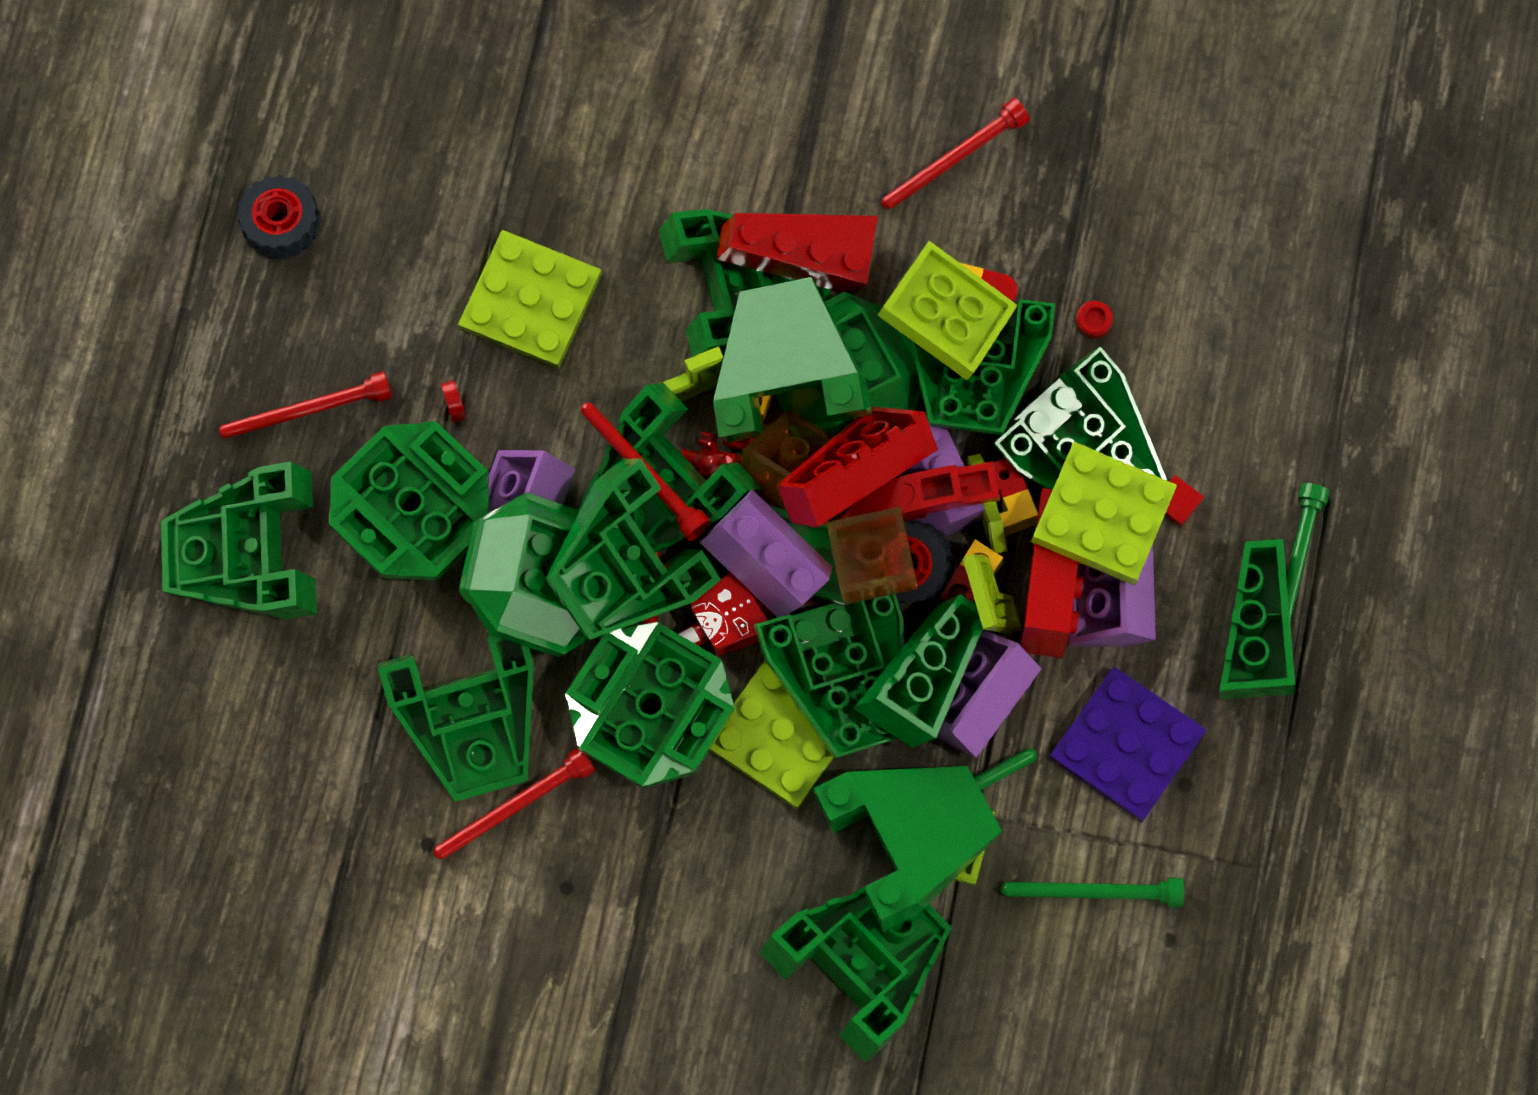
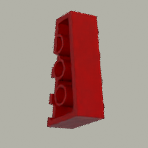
M735 213L722 225L716 259L793 280L812 277L816 286L853 295L867 284L878 216Z
M871 406L872 415L854 419L777 485L791 523L809 525L810 527L822 526L837 514L937 451L938 448L925 412Z
M1042 488L1036 528L1053 491L1052 489ZM1033 543L1034 554L1031 560L1028 585L1030 586L1024 610L1023 621H1025L1020 646L1027 654L1063 658L1069 634L1077 633L1079 612L1072 610L1074 599H1081L1083 577L1077 576L1078 564L1082 563Z

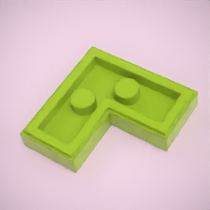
M719 346L684 360L686 373L662 383L681 402L716 388L724 358Z
M977 554L964 557V565L983 629L1005 634L1021 631L1022 627L1013 596L999 593L990 559Z

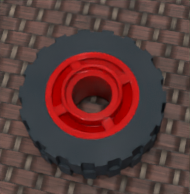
M277 175V177L268 176L263 178L264 180L256 181L249 190L244 192L243 199L238 204L239 213L237 218L247 244L250 248L253 247L259 255H266L270 259L281 258L282 260L288 259V257L293 255H300L301 251L308 249L312 245L311 242L317 238L318 227L321 224L320 213L312 192H309L308 187L303 182L300 183L296 178H287L284 175ZM277 214H287L281 221L271 220Z
M921 520L895 523L888 526L886 530H882L877 535L876 541H873L870 546L871 552L868 555L867 561L870 565V569H868L869 575H872L875 587L879 588L892 584L897 601L899 603L907 602V604L924 601L940 593L939 590L946 587L949 582L947 580L952 575L954 569L952 568L954 554L951 553L950 549L952 546L945 539V534L941 530L935 529L934 525L922 523ZM908 551L915 554L918 560V566L914 572L908 570L904 564V557Z

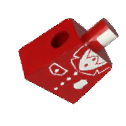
M730 572L689 606L690 614L695 623L678 632V634L698 646L707 642L716 657H720L759 643L754 625L768 620L750 590Z

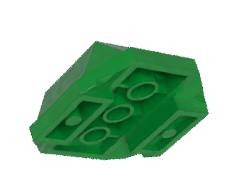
M846 292L826 300L825 303L838 329L845 338L854 359L866 378L870 405L916 411L921 396V389L909 338L877 315L882 306ZM822 385L773 394L796 439L801 443L824 446L854 420L849 419L835 422L827 416Z
M436 421L384 426L331 477L330 528L383 578L437 581L467 552L474 521L490 513L488 470ZM414 498L421 501L419 508L415 511L407 512L402 509L403 503L408 499Z
M526 492L474 521L459 592L467 603H471L478 618L491 635L556 657L566 654L587 641L542 572V566L548 572L550 571L580 512L579 510Z
M659 622L618 629L603 635L566 692L579 751L642 789L695 774L735 711L723 661ZM650 699L657 700L662 705L661 709L653 715L645 714L640 709L641 705Z

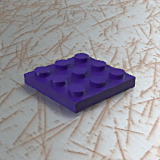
M1113 666L1051 753L1049 759L1131 816L1143 822L1199 743L1206 729Z

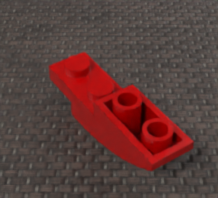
M991 461L958 468L954 464L893 478L849 507L852 527L854 530H861L926 518V514L1000 501L994 464Z

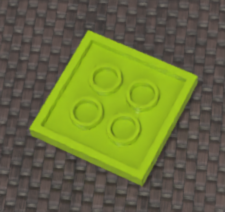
M502 230L462 314L458 328L559 369L602 276V269Z
M928 241L877 315L968 381L1018 305L935 244Z
M1073 441L1031 542L1135 586L1177 485Z
M764 660L735 701V711L711 747L710 752L798 810L834 757Z

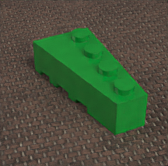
M1283 539L1245 542L1219 689L1220 700L1295 694Z
M961 594L936 605L853 709L912 748L936 739L983 630L977 606Z

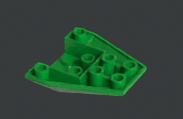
M1019 299L1017 312L1014 311L968 381L909 339L929 426L1003 435L1051 341L1055 303Z
M1101 346L1054 379L1010 420L1004 434L998 435L992 443L1016 472L1045 489L1053 490L1073 441L1167 480L1126 378Z
M892 584L859 593L849 599L847 606L832 603L792 616L788 614L754 625L766 663L834 759L898 739L853 709L904 646V620Z

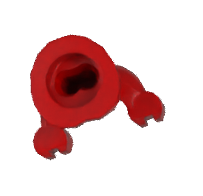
M707 431L701 432L702 437L698 440V443L703 447L698 452L688 449H682L680 452L706 480L722 464L738 462L743 467L742 456L737 453H726L718 450L716 444L717 435Z

